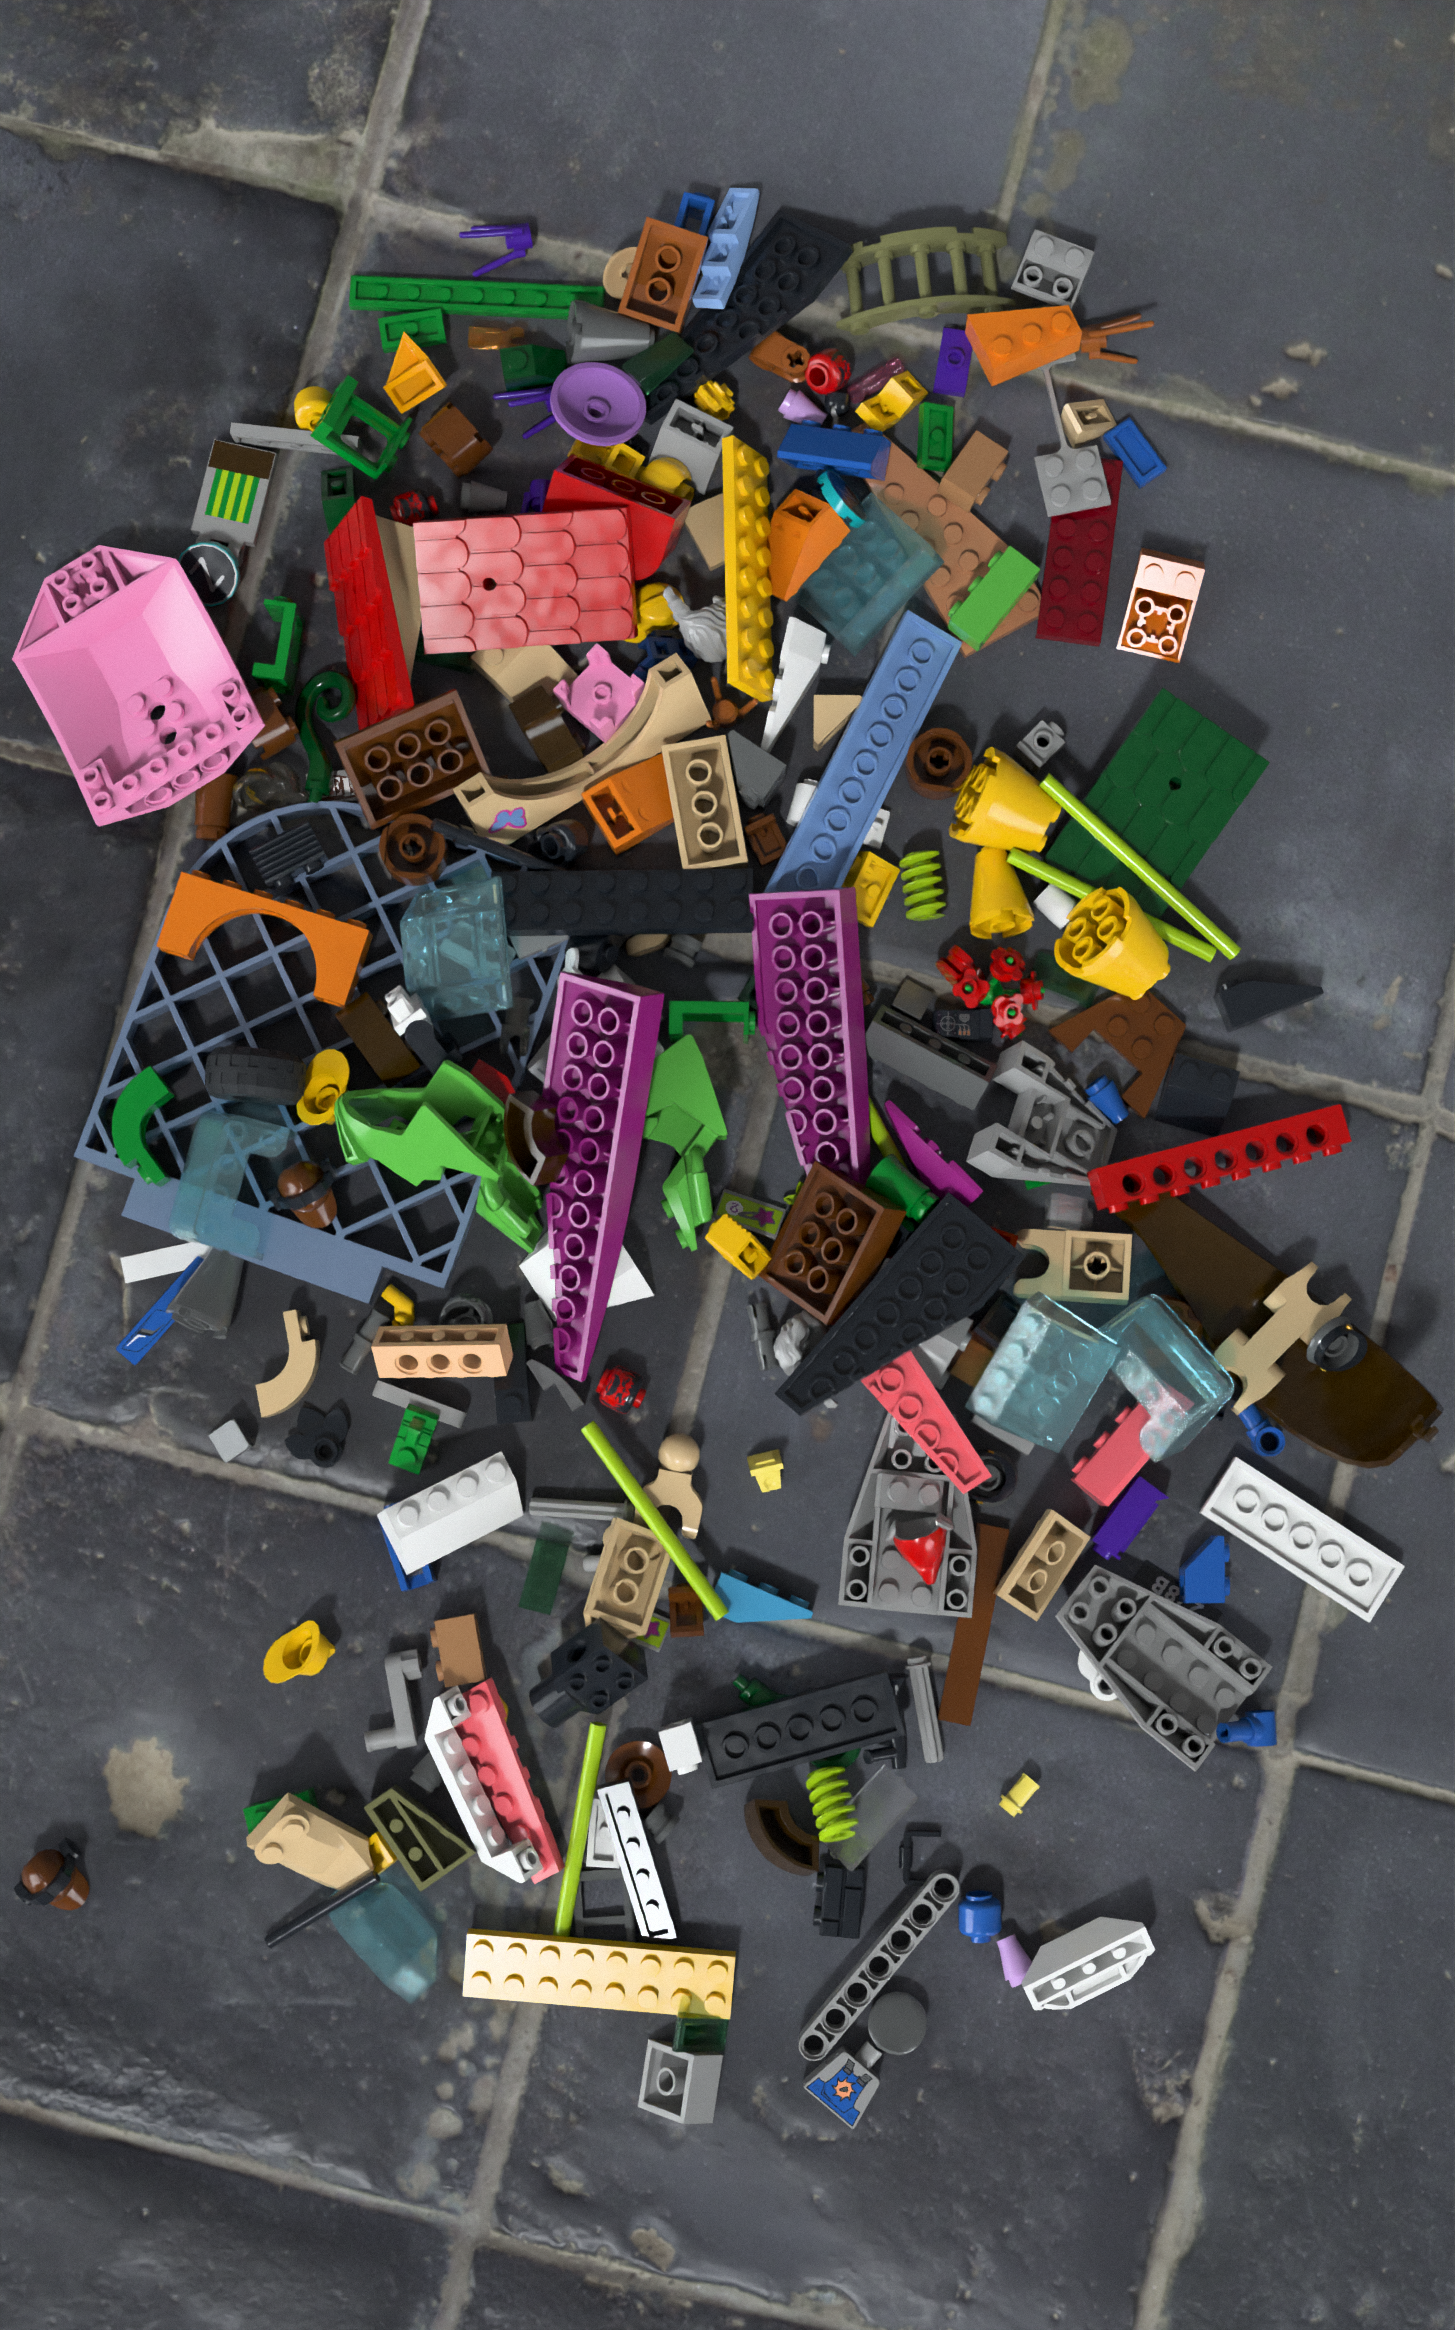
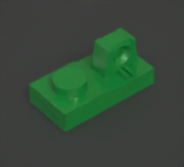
M409 1403L388 1463L419 1475L423 1469L440 1415Z

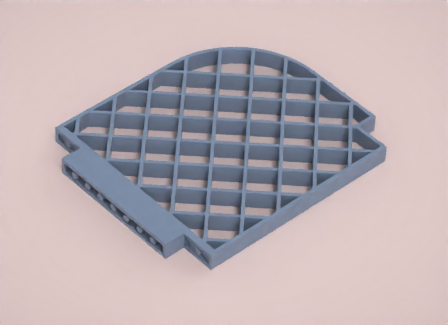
M318 801V803H300L275 809L243 823L214 843L188 871V874H191L192 870L207 874L211 867L225 855L237 883L242 885L241 890L251 893L231 849L245 839L272 826L275 827L278 835L285 832L282 822L308 816L332 815L349 851L323 862L324 867L313 874L306 875L304 872L297 877H293L295 882L284 889L277 890L275 887L273 889L267 888L263 891L272 894V900H276L303 887L316 913V910L321 909L310 883L355 863L372 902L335 920L347 923L348 919L363 921L375 914H379L396 950V953L362 968L357 985L402 964L415 993L422 999L423 1005L429 1013L431 1023L441 1036H443V1033L432 1011L478 990L497 1031L460 1047L462 1057L464 1059L502 1041L516 1070L511 1085L516 1093L520 1092L528 1070L526 1066L532 1059L558 987V976L563 968H565L566 954L564 952L568 940L548 948L546 953L541 951L522 960L517 958L512 961L504 977L530 966L543 993V997L537 1012L505 1027H502L484 989L485 986L494 982L481 975L478 976L477 973L469 970L472 980L427 1000L409 960L441 946L445 938L450 939L457 924L454 925L436 887L437 885L482 865L491 884L492 870L487 862L488 859L519 869L520 871H532L528 867L471 845L464 847L453 842V838L444 835L448 845L473 853V855L447 866L439 879L422 886L407 885L379 898L361 860L379 852L381 836L355 847L340 815L364 817L359 804L339 801ZM416 844L412 849L414 856L419 851ZM430 889L448 929L403 949L385 910ZM169 904L74 1157L135 1179L121 1216L210 1248L227 1251L236 1257L364 1303L373 1305L385 1269L447 1290L476 1213L481 1176L463 1172L448 1179L444 1172L440 1180L441 1183L396 1204L377 1163L378 1160L370 1158L367 1162L357 1165L348 1163L337 1168L339 1179L370 1166L389 1208L344 1228L337 1212L332 1221L336 1235H332L273 1214L276 1207L272 1204L271 1200H268L250 1161L251 1158L294 1139L303 1161L314 1162L302 1134L326 1123L309 1125L301 1122L296 1124L288 1105H278L288 1129L245 1149L226 1109L238 1102L210 1096L212 1102L172 1121L168 1120L161 1106L154 1112L160 1126L146 1132L148 1145L161 1138H166L184 1177L183 1181L170 1177L171 1180L162 1187L155 1185L153 1182L148 1185L137 1171V1168L140 1166L136 1165L129 1169L123 1165L116 1152L112 1133L104 1116L110 1100L119 1097L128 1083L145 1070L133 1044V1039L140 1024L171 1011L188 1050L153 1066V1068L160 1076H164L194 1061L204 1085L206 1070L204 1056L210 1054L215 1048L225 1047L245 1037L251 1048H261L254 1033L296 1013L299 1014L316 1050V1053L302 1059L306 1065V1070L311 1060L324 1050L335 1049L345 1053L357 1047L351 1037H348L324 1049L306 1011V1008L321 1001L313 996L314 991L305 996H299L282 959L309 946L310 943L306 936L302 934L276 946L262 914L252 915L269 949L268 951L225 970L208 936L202 944L216 971V975L173 995L161 969L166 952H162L156 946L170 907ZM490 909L464 922L475 928L490 923ZM559 952L546 986L536 962ZM275 962L292 1002L248 1021L231 982ZM155 981H157L165 999L146 1007ZM356 986L353 995L355 999L362 995L358 986ZM219 987H223L241 1026L197 1046L179 1006ZM387 1019L393 1027L392 1019ZM531 1027L522 1055L518 1061L508 1038ZM128 1056L136 1075L117 1083ZM424 1064L391 1088H405V1086L432 1073ZM382 1084V1085H380V1086H378V1087H375V1088H373V1089H381V1088H387V1087H386L385 1084ZM218 1113L236 1153L193 1173L174 1132ZM464 1115L454 1125L462 1121H465L471 1117ZM98 1132L108 1150L106 1154L92 1149ZM241 1164L260 1206L256 1208L197 1187V1185ZM476 1178L465 1211L463 1212L453 1188ZM446 1192L460 1222L456 1236L453 1241L420 1255L401 1213ZM394 1217L413 1261L411 1263L349 1241L348 1239ZM449 1253L442 1273L424 1267L425 1264Z

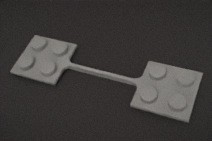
M1047 304L1032 308L1053 307L1054 305ZM1075 352L1036 368L1044 374L1061 449L1056 453L1034 457L1048 517L1111 505L1098 446L1073 449L1067 445L1051 382L1050 368L1055 364L1075 361Z

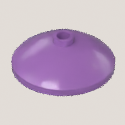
M585 362L573 365L557 377L551 390L550 405L556 421L569 435L584 443L596 446L618 445L634 437L643 425L646 415V401L640 387L628 374L611 365L598 362Z

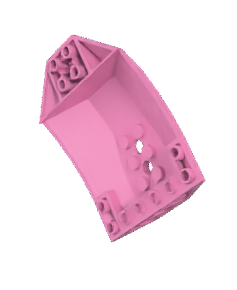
M98 545L44 579L12 660L18 667L48 721L97 826L100 827L173 805L224 774L263 729L265 723L226 644L197 591L176 558ZM159 705H164V715L160 719L152 720V710ZM177 732L175 740L170 744H165L167 736Z

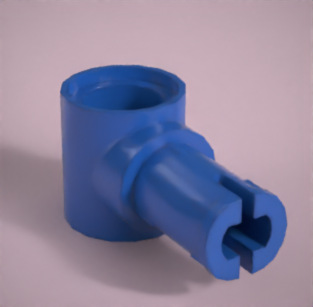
M1254 1403L1244 1409L1238 1416L1247 1428L1246 1434L1251 1440L1253 1451L1260 1456L1280 1454L1285 1446L1283 1433L1278 1428L1273 1427L1268 1418L1264 1419ZM1266 1432L1271 1433L1275 1438V1446L1270 1451L1264 1450L1260 1444L1261 1436Z
M1246 1711L1245 1717H1242L1239 1721L1220 1723L1216 1729L1217 1738L1223 1743L1243 1741L1247 1743V1746L1251 1747L1277 1745L1275 1711Z

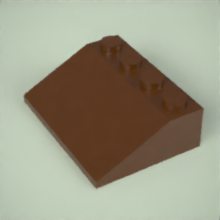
M455 688L334 741L353 792L372 830L396 820L401 815L412 813L454 794L453 788L480 772L492 776Z
M815 1161L770 1251L772 1259L758 1276L824 1324L834 1325L873 1280L907 1211L882 1194L819 1161Z

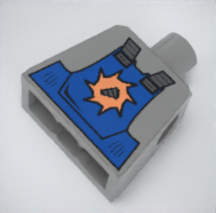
M868 2040L856 2054L842 2045L805 2077L803 2088L851 2129H854L881 2082L880 2076L872 2069V2066L883 2053Z

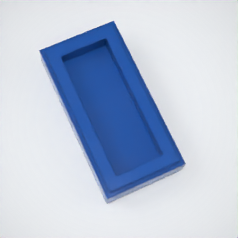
M1130 417L1103 435V440L1119 461H1123L1124 469L1139 489L1166 471L1167 467Z

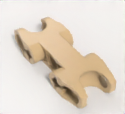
M1312 1261L1302 1270L1286 1278L1263 1302L1274 1315L1250 1339L1237 1328L1218 1347L1205 1369L1198 1376L1203 1383L1221 1371H1231L1239 1376L1243 1383V1392L1231 1408L1237 1416L1248 1406L1267 1395L1286 1375L1275 1361L1298 1338L1309 1345L1316 1331L1327 1321L1339 1317L1347 1304L1352 1300L1344 1293L1329 1305H1318L1313 1302L1307 1294V1283L1319 1267Z

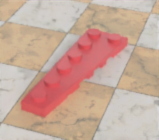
M911 1351L861 1380L863 1385L963 1495L992 1477Z
M491 1677L462 1693L472 1716L454 1726L462 1741V1745L476 1771L482 1788L512 1844L529 1838L537 1852L543 1869L531 1877L534 1884L561 1871L565 1865L549 1823L545 1819V1813L539 1797L533 1795L528 1782L531 1776L527 1766H522L516 1751L519 1745L515 1735H510L504 1719L507 1717V1714Z

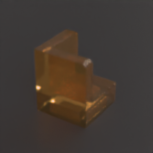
M970 1339L967 1347L963 1352L961 1351L949 1373L973 1388L979 1389L999 1356Z

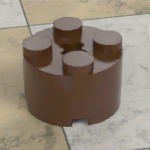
M450 401L422 426V430L418 433L458 479L463 475L469 474L494 450L485 439L483 440L478 430Z
M261 685L251 691L250 694L265 726L251 742L255 749L262 746L265 753L260 756L265 761L295 743L297 740L294 735L299 730L289 715L285 718L281 715L277 707L282 705V702L274 689L270 687L266 690Z
M932 728L925 731V733L918 736L911 743L908 750L905 774L910 788L922 797L931 800H943L956 796L964 787L971 770V750L962 737L953 730ZM936 759L942 760L943 766L941 769L935 768L934 763Z
M401 815L383 830L379 841L380 856L391 876L397 881L410 886H422L438 880L446 868L449 857L448 845L444 835L432 831V820L424 815ZM418 844L421 851L416 852L415 856H411L407 850H412L414 845Z

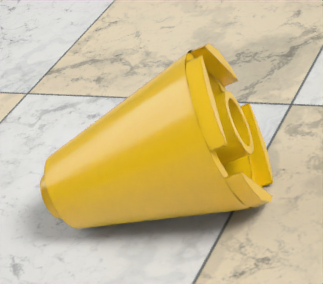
M985 846L975 855L969 920L971 934L975 937L992 939L991 933L1002 932V937L1008 938L1021 934L1033 926V911L1013 865L1006 862L1008 857L1006 850Z

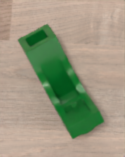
M151 1066L134 1077L118 1098L112 1117V1137L116 1152L123 1165L132 1169L139 1163L141 1166L137 1168V1171L148 1185L153 1182L155 1185L162 1187L171 1178L151 1153L146 1141V1128L153 1113L175 1095L159 1073Z

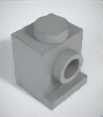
M1041 720L1015 746L1013 753L1037 775L1064 747L1065 741L1062 739L1064 732L1054 722H1050L1047 725ZM1043 737L1048 742V746H1039L1037 739Z

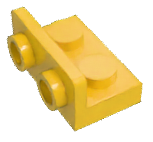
M870 851L858 852L841 886L855 887L857 921L866 927H874L900 872L899 868Z

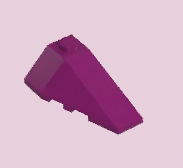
M888 1100L884 1104L883 1109L916 1177L930 1187L934 1194L940 1197L939 1203L949 1192L963 1205L969 1207L981 1195L983 1190L954 1160L946 1163L943 1160L944 1154L939 1146L927 1137L923 1139L919 1135L921 1130L892 1101Z

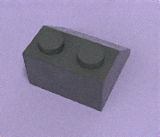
M732 729L728 734V749L736 790L741 795L739 800L751 809L755 810L756 807H759L764 811L786 779V764Z

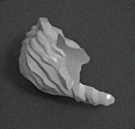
M670 586L665 588L663 597L673 612L674 620L680 625L679 631L682 633L686 647L694 653L696 658L703 659L705 662H722L724 659H727L725 598L715 595L712 598V605L693 611L690 610L689 606L681 598L674 594Z
M802 1310L801 1313L787 1320L774 1343L775 1358L778 1359L780 1367L787 1376L794 1372L831 1329L806 1310ZM833 1398L823 1403L827 1408H836L839 1405Z

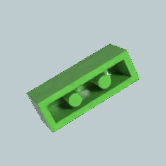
M1011 545L1004 553L999 550L988 564V567L991 568L984 578L979 575L967 590L971 593L964 603L958 600L947 615L951 618L948 629L977 652L1037 580L1041 570Z

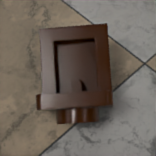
M761 813L747 821L748 826L744 827V835L761 868L781 858L787 843L776 823L773 813L768 816L765 813Z
M682 1583L676 1587L668 1588L671 1638L704 1636L703 1602L689 1583Z

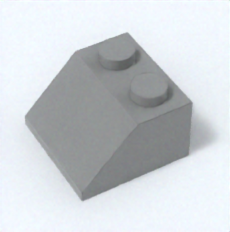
M648 2039L638 2107L684 2125L713 2123L723 2055L699 2046Z

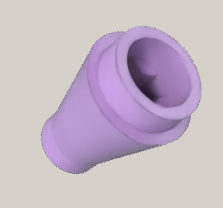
M791 388L778 409L780 413L784 414L783 418L802 424V420L819 422L822 425L827 416L800 390L796 392Z
M1013 1934L997 1941L1005 1981L1009 1980L1012 1988L1022 1983L1032 1964L1031 1959L1018 1942L1016 1935Z

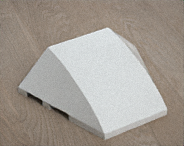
M547 1231L536 1244L534 1251L528 1254L519 1267L552 1319L557 1321L555 1312H552L551 1299L556 1297L555 1279H550V1265L554 1264L553 1249H549ZM623 1245L607 1307L655 1296Z

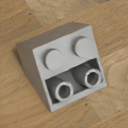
M1035 229L1011 289L1054 306L1069 305L1072 311L1091 266L1094 251Z
M675 399L661 426L648 464L662 457H671L679 460L687 467L691 475V482L687 479H684L682 482L705 495L722 463V438L734 435V427Z

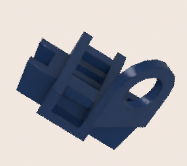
M655 629L638 644L639 649L647 651L648 657L638 664V667L631 675L635 674L646 682L648 670L675 653L679 655L688 669H692L698 660L694 653L686 647L684 639H677L676 631Z

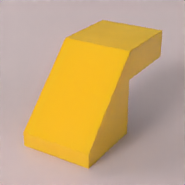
M907 370L892 377L877 396L862 402L855 412L871 429L883 432L899 422L926 398L929 393Z
M578 439L575 440L567 454L569 457L573 453L632 478L635 477L645 459V456L624 443L613 446H596L584 443Z

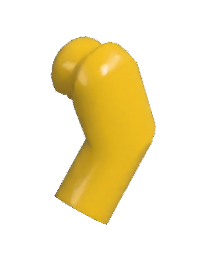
M390 1284L381 1296L394 1306L392 1326H413L415 1322L414 1302L394 1285Z

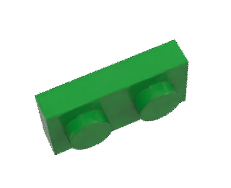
M441 308L378 318L384 353L396 352L398 350L403 332L419 348L447 343Z
M923 402L919 405L917 468L945 473L950 468L952 462L954 407Z

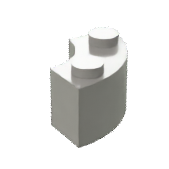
M965 1318L911 1350L935 1388L940 1390L943 1388L950 1375V1372L946 1371L950 1361L958 1349L963 1352L972 1337L968 1330L973 1320Z

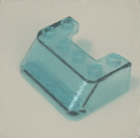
M215 1111L206 1112L201 1115L195 1126L169 1218L171 1233L181 1240L263 1261L264 1254L257 1252L260 1243L258 1228L249 1221L232 1217L250 1153L268 1158L279 1156L285 1150L288 1139L296 1140L298 1134L290 1128L241 1115Z
M1154 1294L1139 1298L1097 1329L1069 1362L1078 1375L1087 1381L1101 1378L1110 1368L1152 1417L1141 1428L1139 1441L1143 1450L1155 1463L1183 1451L1234 1393V1381L1231 1375L1161 1297Z

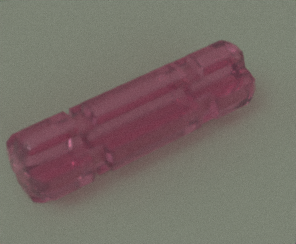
M894 357L886 362L885 367L881 365L861 378L860 383L855 382L846 389V393L851 396L850 400L857 404L865 399L866 394L870 396L884 387L892 377L905 372L903 363L898 357Z

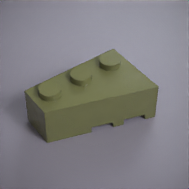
M396 1784L364 1807L420 1892L477 1852L470 1840Z

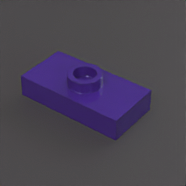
M943 327L933 393L963 398L965 396L972 346L964 330Z

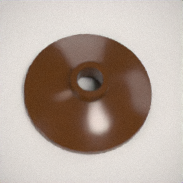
M631 1741L618 1747L608 1759L605 1768V1782L609 1783L630 1777L639 1807L643 1809L653 1806L665 1796L670 1787L672 1771H669L665 1754L660 1748L645 1741ZM636 1769H640L644 1773V1779L640 1782L634 1781L631 1777L632 1772Z

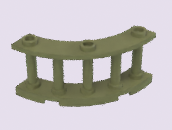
M932 227L880 236V243L865 247L863 241L851 244L853 253L840 268L846 274L851 316L837 321L836 326L838 329L850 331L852 335H863L868 333L869 329L879 325L919 316L922 319H929L938 314H979L1006 311L1015 307V300L998 297L993 261L995 251L1008 245L1006 232L973 227L972 233H957L956 227ZM947 252L950 254L955 295L933 297L927 259L929 253ZM963 253L976 254L977 257H980L985 295L968 294ZM911 255L915 259L920 298L896 302L891 261L896 257ZM878 263L884 306L864 311L859 271L862 267Z

